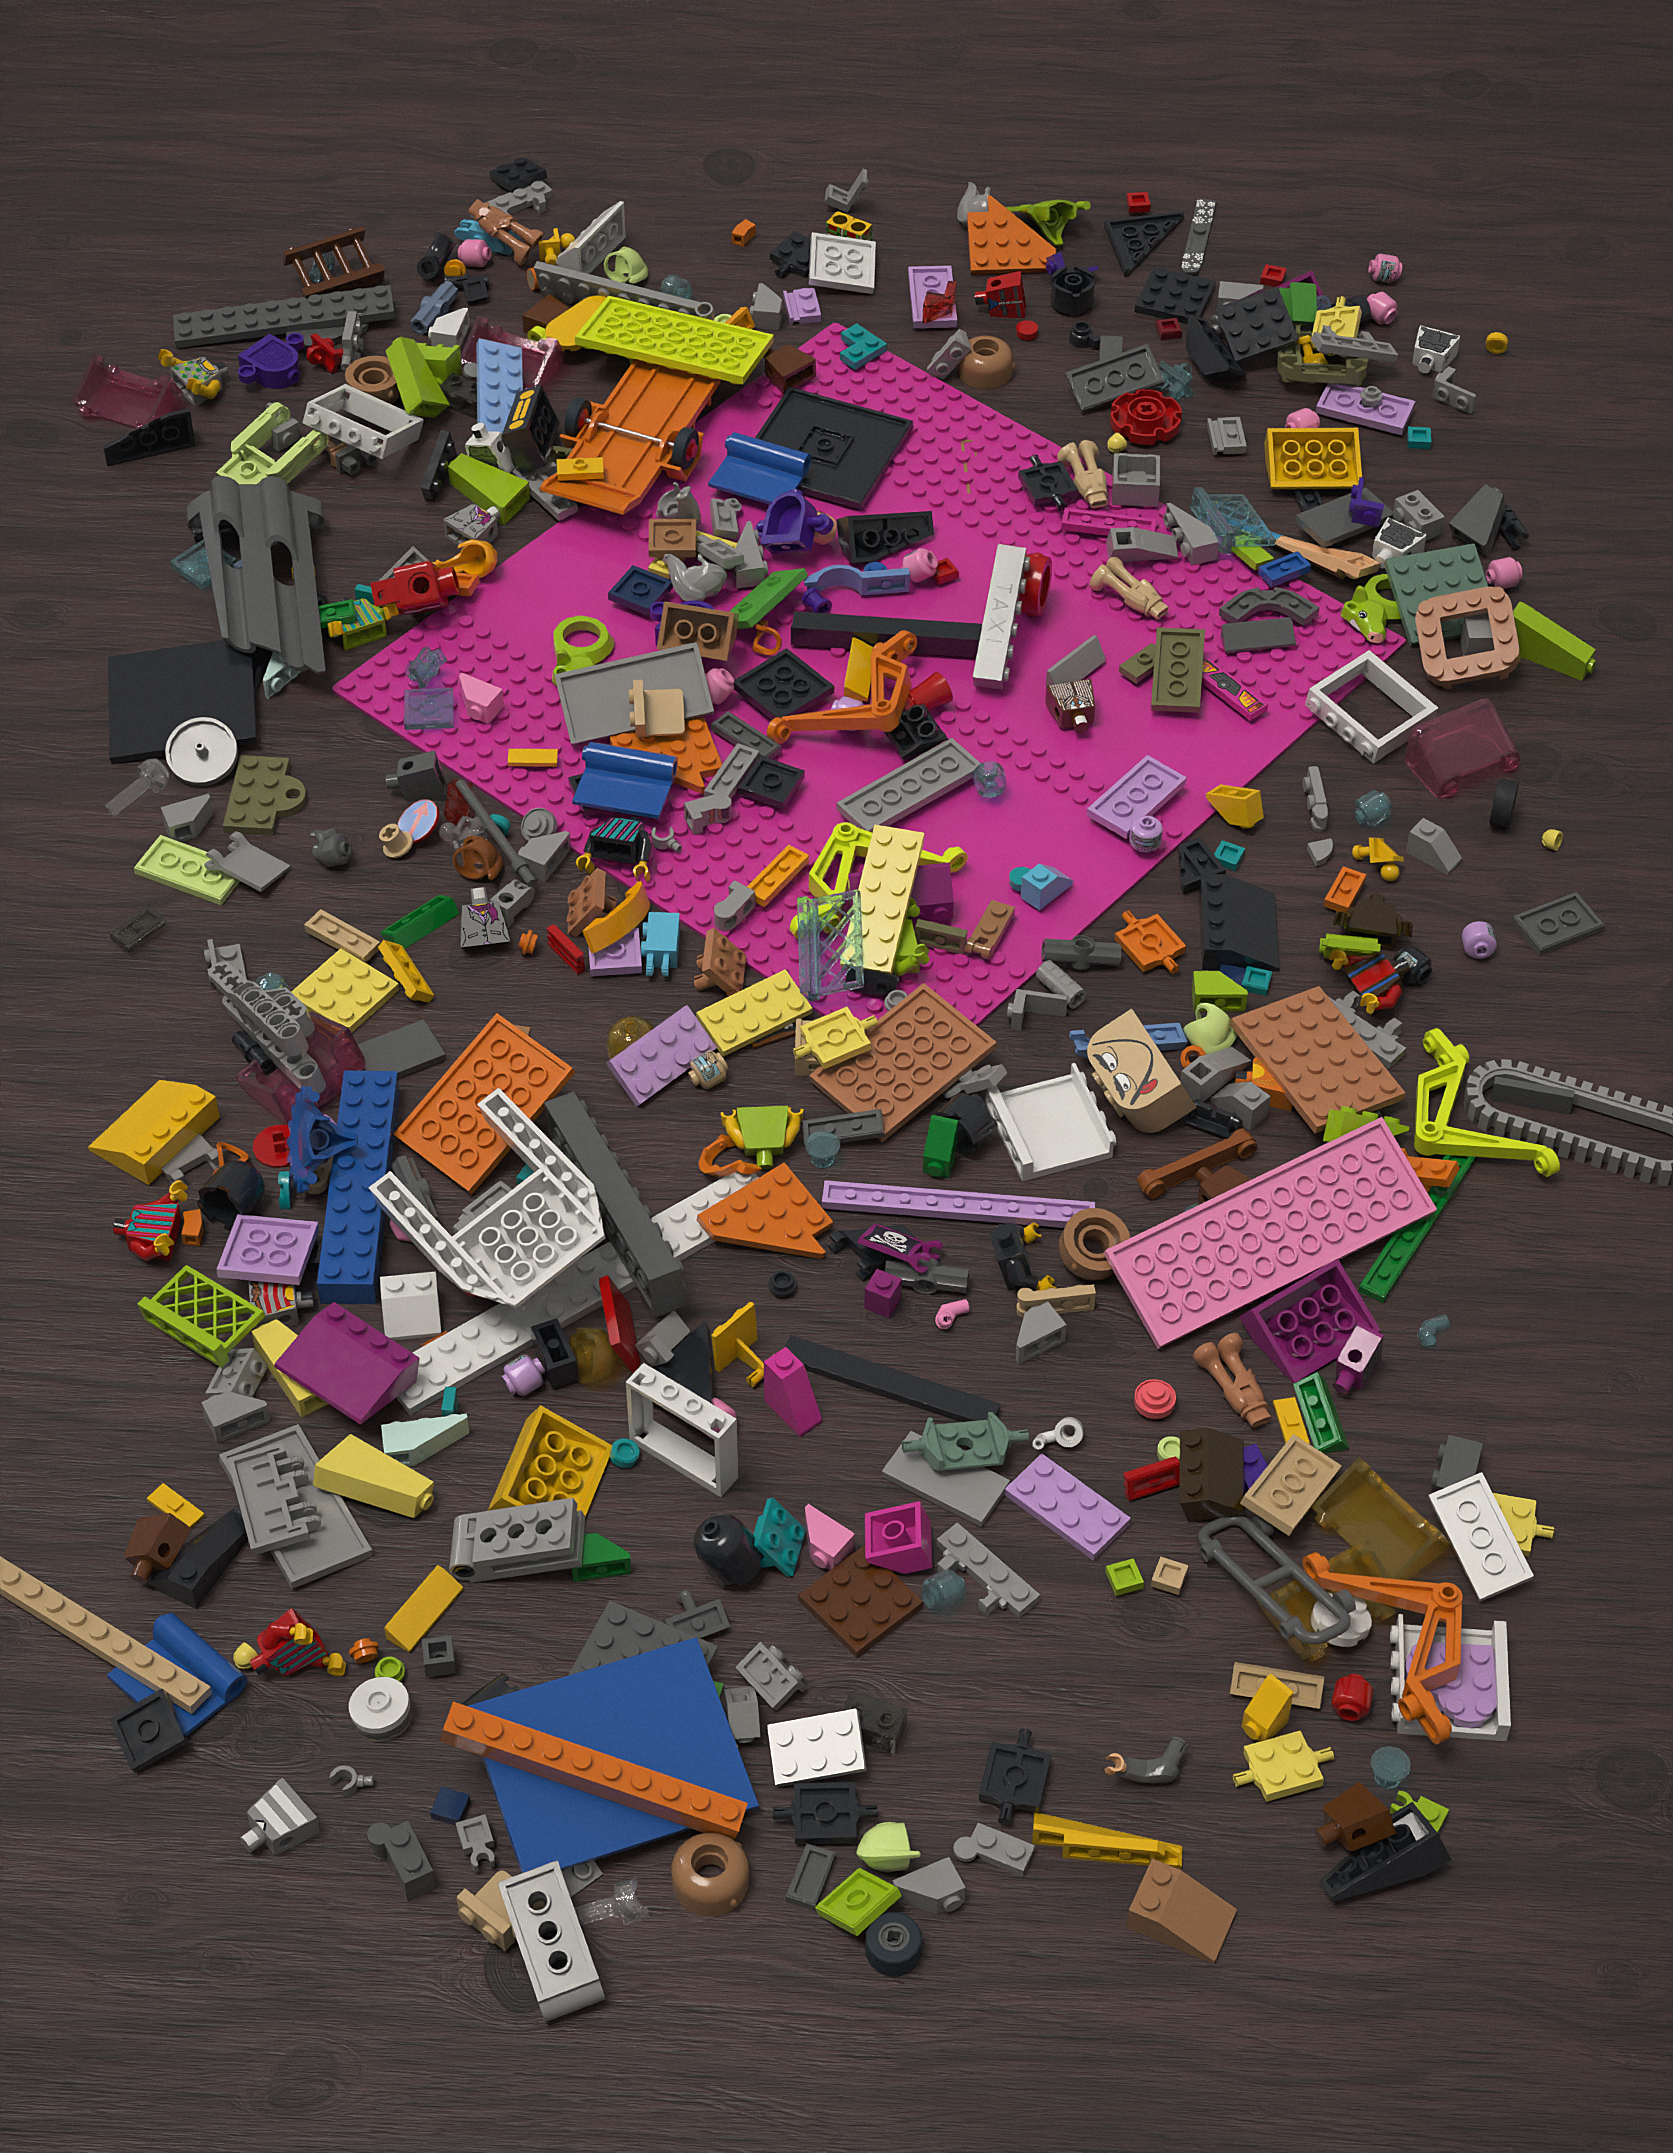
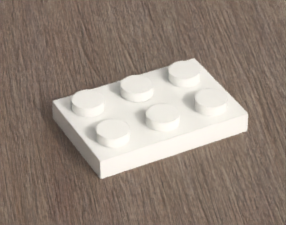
M857 1709L767 1725L774 1780L777 1787L867 1771Z

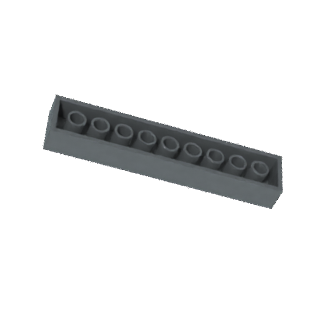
M573 1091L544 1102L551 1142L594 1184L604 1232L653 1316L658 1317L685 1306L684 1294L687 1293V1288L682 1279V1275L685 1274L684 1267L680 1259L675 1260L673 1257L674 1253L669 1241L662 1239L661 1228L657 1222H652L648 1206L641 1204L640 1194L635 1186L631 1187L627 1171L620 1169L618 1157L614 1151L610 1152L605 1135L599 1134L595 1118L588 1116L589 1113L584 1100L579 1101Z

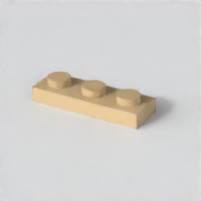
M321 909L304 924L305 932L338 950L340 948L364 963L379 951L380 941Z
M1234 1662L1230 1694L1253 1698L1266 1677L1271 1673L1294 1692L1292 1704L1320 1709L1324 1684L1323 1676Z

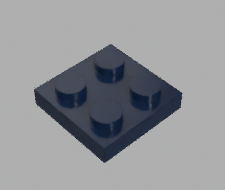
M632 565L608 592V600L649 616L651 604L661 602L673 589V584L667 578Z

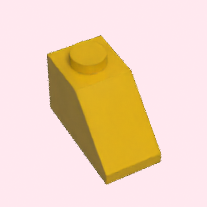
M1220 784L1206 793V799L1229 824L1238 825L1240 828H1251L1256 822L1264 818L1260 790Z
M1271 1673L1266 1677L1245 1709L1241 1726L1250 1738L1257 1739L1259 1742L1272 1739L1288 1723L1294 1694L1290 1688Z

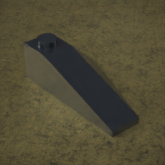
M190 409L167 413L104 445L103 450L107 467L196 447Z
M932 511L855 515L836 519L838 542L850 563L876 561L881 557L934 534Z
M234 1507L184 1544L171 1566L167 1570L155 1571L147 1581V1586L197 1609L248 1539L241 1509Z
M1413 1802L1391 1814L1396 1832L1394 1835L1362 1847L1352 1857H1344L1319 1881L1333 1902L1425 1876L1451 1860L1439 1834Z

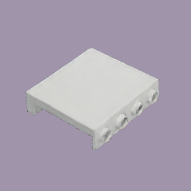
M1075 1063L1071 1064L1070 1075L1001 1093L997 1085L986 1089V1107L991 1117L998 1124L997 1130L1022 1181L1112 1158L1113 1146H1116L1115 1135L1112 1130H1108L1103 1111L1098 1110L1093 1091L1089 1092L1087 1088L1085 1074L1079 1072Z
M1398 1614L1396 1626L1391 1625L1390 1643L1395 1644V1651L1391 1652L1390 1666L1391 1669H1396V1677H1392L1391 1695H1396V1703L1392 1704V1721L1397 1722V1734L1427 1736L1417 1719L1410 1722L1406 1721L1398 1707V1700L1402 1698L1406 1683L1404 1676L1406 1658L1411 1652L1412 1647L1417 1644L1422 1626L1403 1624V1614ZM1494 1621L1492 1631L1461 1628V1644L1493 1645L1496 1710L1493 1716L1484 1721L1480 1727L1465 1728L1453 1724L1454 1720L1448 1717L1452 1725L1450 1737L1507 1741L1511 1719L1506 1622ZM1436 1627L1432 1643H1445L1446 1627Z

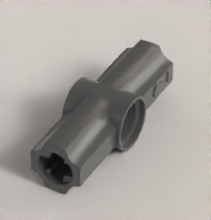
M1083 935L1075 936L1072 940L1045 938L1042 942V961L1051 960L1052 962L1068 963L1071 967L1080 970L1087 969L1090 965L1117 967L1120 965L1121 945L1118 943L1094 942L1090 937Z
M404 1155L396 1158L391 1164L393 1174L439 1222L438 1215L431 1201L429 1186L426 1179L421 1178L413 1157Z
M932 1258L930 1261L920 1259V1264L928 1267L926 1272L920 1273L907 1261L886 1260L885 1272L901 1278L903 1286H911L918 1293L933 1294L936 1290L967 1292L969 1269L942 1266L937 1260Z

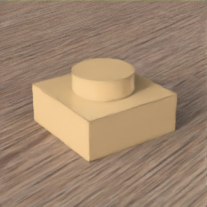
M1160 1556L1151 1580V1586L1179 1595L1188 1572V1565Z

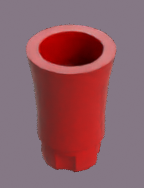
M934 672L925 681L911 689L902 712L908 711L914 705L924 704L929 711L940 705L952 702V691L946 679L939 672Z

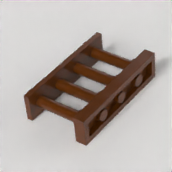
M364 226L350 228L344 233L301 247H291L284 252L283 265L294 264L304 285L301 297L307 298L314 294L322 295L337 291H351L383 281L385 274L383 264H372L362 244L366 231ZM353 244L364 266L363 269L357 271L351 269L342 250L343 247ZM333 251L344 275L332 277L321 254ZM314 258L324 278L323 282L312 283L302 263L303 260Z

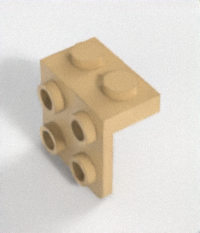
M633 680V689H629V704H634V712H630V727L635 726L636 737L683 735L685 732L683 691L681 689L644 690L643 680Z
M498 1871L475 1896L467 1889H464L456 1899L460 1918L468 1925H472L479 1930L489 1942L495 1943L506 1951L517 1938L498 1882L512 1876L505 1871ZM544 1901L536 1902L532 1909H543L545 1907Z

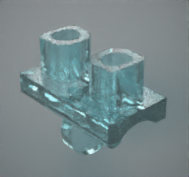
M1163 360L1158 364L1165 381L1164 385L1158 388L1163 389L1166 385L1171 384L1167 390L1168 394L1175 400H1178L1184 394L1187 397H1191L1194 394L1193 390L1190 389V380L1193 378V375L1190 374L1191 366L1189 364L1182 363L1180 366L1175 364L1174 367H1171Z
M427 646L422 648L414 661L408 663L405 673L410 680L417 681L419 688L422 689L438 674V669L447 659L440 648L431 651Z

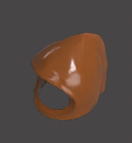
M468 836L464 840L462 847L453 854V865L456 871L469 879H481L488 874V879L492 880L499 874L504 865L501 853L489 840L480 836ZM461 851L464 866H460L456 860L458 853ZM475 863L483 864L482 868L480 869L474 867L473 865Z

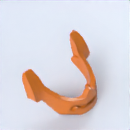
M723 1134L703 1149L698 1163L703 1173L714 1177H724L736 1172L755 1174L762 1168L742 1160H737L724 1167H720L717 1164L712 1166V1161L723 1149L736 1146L729 1136Z

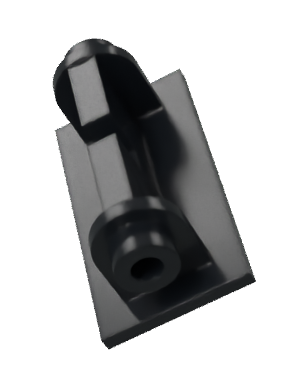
M847 966L844 990L887 997L891 991L896 990V987L899 986L900 977L895 975V973L891 975Z
M1199 1099L1193 1101L1197 1108L1186 1114L1183 1120L1186 1124L1225 1138H1229L1231 1134L1237 1131L1243 1121L1241 1117L1237 1116V1113H1231L1220 1108L1216 1111L1213 1109V1106L1200 1102Z

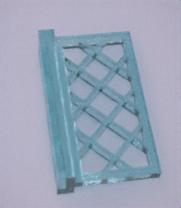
M1194 487L1190 508L1199 521L1212 529L1219 541L1218 549L1221 554H1230L1232 546H1275L1276 539L1244 494H1207L1203 487Z
M856 889L813 899L807 896L797 898L800 993L812 1002L820 1000V996L863 988L861 892ZM853 899V906L847 913L840 909L846 900ZM824 904L831 905L832 908L821 918L818 915V906ZM839 911L844 917L836 927H833L828 922ZM850 920L854 923V929L846 937L840 931ZM827 925L833 931L823 942L819 939V933ZM839 934L845 941L837 951H834L829 945ZM852 944L855 947V953L847 961L841 955ZM828 949L833 953V956L824 966L820 963V956ZM840 958L846 964L835 975L830 971V968ZM850 968H853L856 971V981L844 982L842 978ZM828 972L834 979L827 987L821 988V980Z

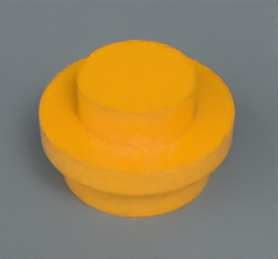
M454 259L446 263L444 272L447 276H463L466 273V267L463 262Z

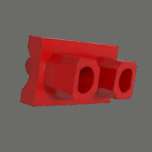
M317 333L311 334L312 346L307 348V361L312 365L320 363L330 373L337 372V366L342 364L343 349L335 350L334 343L329 337L323 339Z

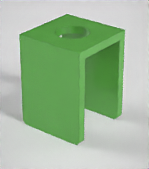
M1292 282L1290 283V288H1279L1292 323H1300V328L1314 324L1317 313L1316 285Z

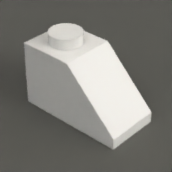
M462 308L436 318L433 327H430L428 332V339L431 340L432 346H437L438 344H444V347L461 346L470 326L468 308Z

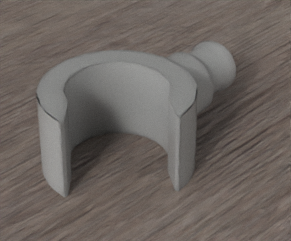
M655 827L652 829L651 836L654 847L658 849L670 848L676 852L681 851L682 845L678 844L674 839L672 827H670V835L665 838L657 837Z
M349 1766L336 1767L329 1776L331 1786L340 1778L348 1777L351 1779V1782L342 1789L344 1798L353 1795L358 1787L373 1786V1776L357 1775L355 1770Z

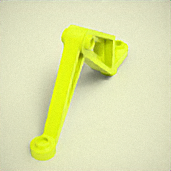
M846 822L834 827L830 838L809 873V891L821 904L803 914L796 915L792 919L789 930L796 939H805L821 930L825 933H832L840 926L848 892V873H852L855 856L867 857L872 832L857 828L855 825ZM951 847L944 852L943 856L922 850L918 866L949 862L951 873L960 870L966 864L968 855L961 847ZM836 854H842L835 890H831L823 879Z
M1435 1028L1427 1031L1424 1035L1423 1046L1436 1059L1439 1067L1418 1075L1415 1101V1150L1427 1156L1441 1154L1534 1160L1536 1170L1544 1176L1549 1177L1560 1171L1559 1159L1551 1148L1448 1127L1463 1081L1465 1065L1469 1063V1054L1462 1044L1453 1046L1440 1029ZM1446 1086L1435 1122L1428 1121L1429 1092Z

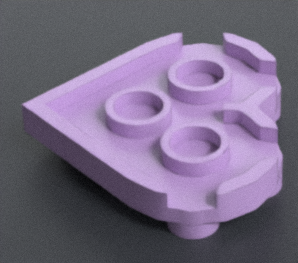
M1445 1643L1431 1644L1425 1669H1430L1444 1663ZM1417 1644L1412 1647L1411 1652L1406 1658L1404 1666L1405 1680L1407 1679ZM1461 1644V1664L1456 1680L1430 1691L1436 1700L1439 1711L1441 1713L1443 1711L1447 1717L1453 1719V1724L1465 1728L1480 1727L1484 1721L1490 1719L1495 1713L1496 1685L1493 1645Z

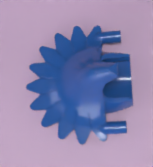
M301 1086L300 1093L295 1094V1105L291 1106L292 1120L288 1122L290 1136L287 1139V1145L290 1150L287 1163H291L290 1178H293V1189H297V1193L309 1191V1185L317 1182V1176L313 1172L324 1161L344 1149L358 1145L357 1134L339 1128L330 1121L329 1117L324 1116L318 1110L314 1102L319 1100L320 1095L318 1092L312 1091L311 1086Z

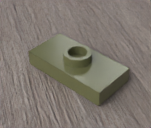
M1153 643L1149 644L1119 665V672L1136 684L1154 672L1156 645Z

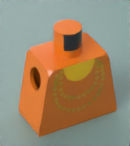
M1257 1057L1253 1059L1252 1071L1236 1070L1235 1083L1251 1081L1270 1095L1269 1106L1288 1111L1292 1110V1104L1285 1096V1092Z

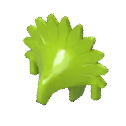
M1050 200L1034 205L1027 204L1006 208L1009 211H1018L1026 214L1039 227L1046 240L1051 245L1057 247L1063 244L1061 234L1068 220L1076 218L1077 209L1088 210L1091 204L1089 201L1074 203L1067 200Z

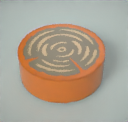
M529 268L527 270L529 287L531 290L540 289L534 268Z

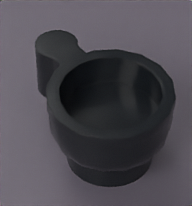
M1086 321L1074 323L1069 336L1070 344L1077 348L1090 347L1092 350H1098L1100 348V337L1093 335L1091 325Z

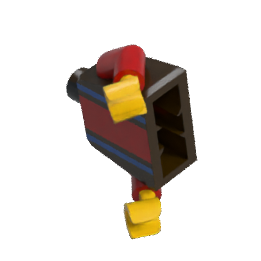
M1334 949L1329 957V960H1334L1332 967L1335 970L1341 969L1342 965L1345 967L1344 972L1348 983L1361 996L1360 1006H1365L1366 1012L1372 1016L1382 1009H1391L1395 1006L1404 991L1400 976L1411 970L1404 957L1390 964L1385 955L1381 953L1369 956L1346 955L1340 949Z

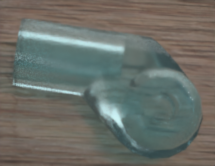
M1443 1314L1426 1320L1421 1324L1417 1335L1424 1347L1435 1344L1436 1337L1434 1334L1450 1326L1448 1317Z

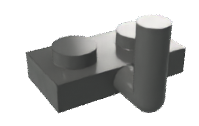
M683 1590L676 1595L677 1603L683 1604L686 1612L663 1620L664 1624L698 1638L730 1627L720 1599L697 1607L689 1590Z

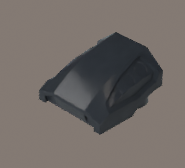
M924 704L914 705L908 711L902 712L899 725L890 732H884L904 761L948 740V737L941 730Z

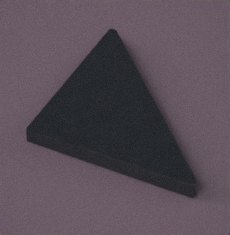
M1184 211L1104 221V229L1124 277H1128L1184 220Z
M703 1321L672 1351L674 1356L667 1363L657 1365L654 1369L713 1404L710 1332L707 1322Z

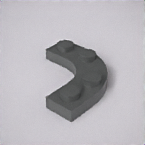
M1258 587L1243 591L1219 608V616L1230 623L1245 621L1259 611L1272 610L1281 612L1304 626L1319 614L1320 607L1299 594L1286 589L1274 587V591H1260Z

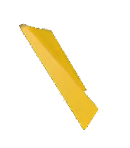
M1034 1813L1032 1844L1063 1847L1062 1858L1149 1866L1151 1860L1155 1859L1174 1868H1182V1846L1047 1814Z

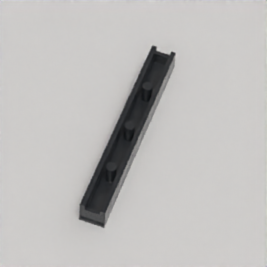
M794 611L793 623L791 625V645L851 649L852 639L857 638L874 647L877 643H885L900 631L906 630L915 634L917 638V646L913 653L977 657L982 624Z

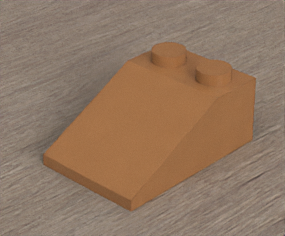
M1152 1859L1129 1908L1126 1928L1215 1964L1237 1909L1182 1870Z

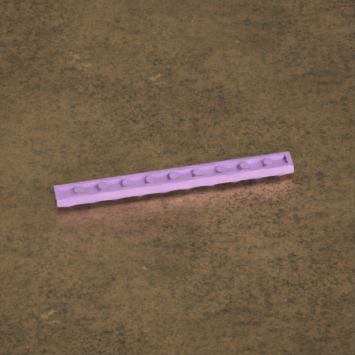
M824 1181L822 1208L1030 1225L1035 1222L1039 1226L1065 1228L1067 1222L1074 1214L1087 1208H1095V1202Z

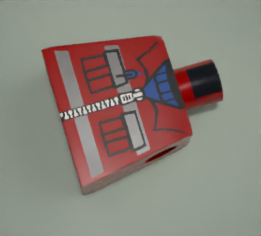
M1021 271L987 279L986 291L975 292V304H988L989 314L992 317L1025 318L1026 299Z

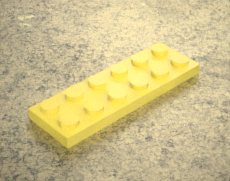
M874 825L840 961L841 968L847 969V966L892 975L925 840L924 833Z

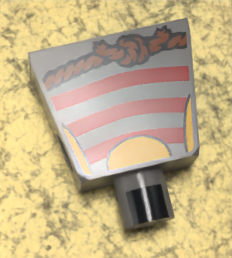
M249 1280L250 1303L263 1310L265 1317L253 1330L275 1319L286 1327L297 1325L299 1323L298 1309L314 1307L312 1290L296 1292L294 1284Z

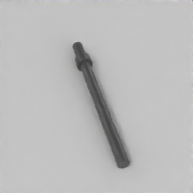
M463 779L457 781L456 787L508 857L514 872L517 875H521L529 887L534 886L537 880L529 871V865L525 859L519 857Z

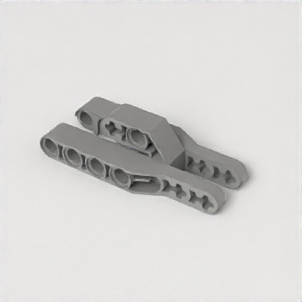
M222 961L214 964L209 969V975L214 985L225 995L222 1002L227 1013L249 1034L253 1041L258 1042L264 1053L273 1060V1063L299 1089L301 1086H311L312 1091H316L319 1094L324 1091L326 1082L316 1061L306 1053L309 1045L305 1037L311 1035L315 1029L306 1006L287 988L264 991L257 983L248 981L229 962Z

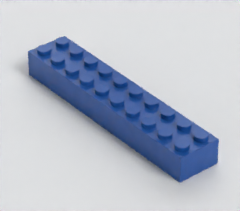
M344 1070L337 1126L345 1131L357 1134L358 1145L333 1155L317 1279L320 1304H332L333 1302L337 1304H376L386 1213L377 1204L369 1187L391 1171L395 1138L393 1134L396 1130L400 1094L397 1071Z

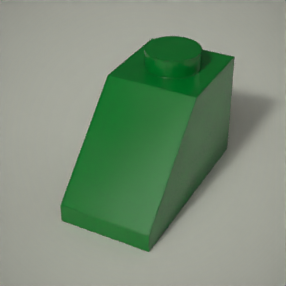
M936 1115L931 1116L923 1154V1173L935 1177L949 1178L957 1155L958 1120Z
M584 1533L582 1566L571 1568L573 1582L631 1574L630 1553L598 1533Z

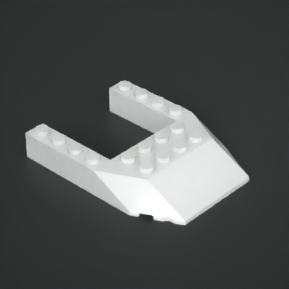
M498 1088L477 1105L485 1121L535 1173L454 1236H451L391 1171L371 1185L369 1189L381 1209L428 1260L462 1291L517 1308L604 1240L605 1233L594 1184Z

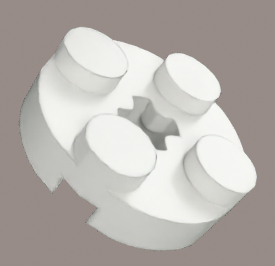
M1354 1597L1356 1610L1349 1613L1351 1624L1348 1630L1327 1642L1337 1646L1351 1647L1357 1645L1359 1640L1363 1639L1364 1641L1367 1638L1372 1620L1364 1600ZM1319 1601L1315 1603L1311 1614V1625L1316 1632L1317 1630L1322 1631L1339 1621Z

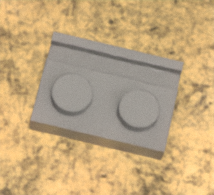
M1240 417L1217 418V421H1211V418L1207 419V429L1213 455H1217V452H1223V454L1246 453L1247 446Z

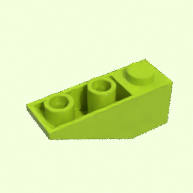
M1341 1106L1340 1111L1329 1109L1323 1141L1331 1142L1378 1119L1379 1114L1363 1111L1362 1115L1356 1114L1357 1109ZM1384 1116V1121L1393 1136L1409 1131V1126L1399 1124L1400 1119Z

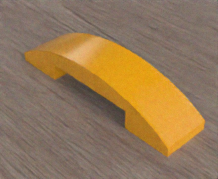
M638 881L624 893L626 899L605 918H596L582 930L591 953H596L621 939L647 915L650 901L642 881Z

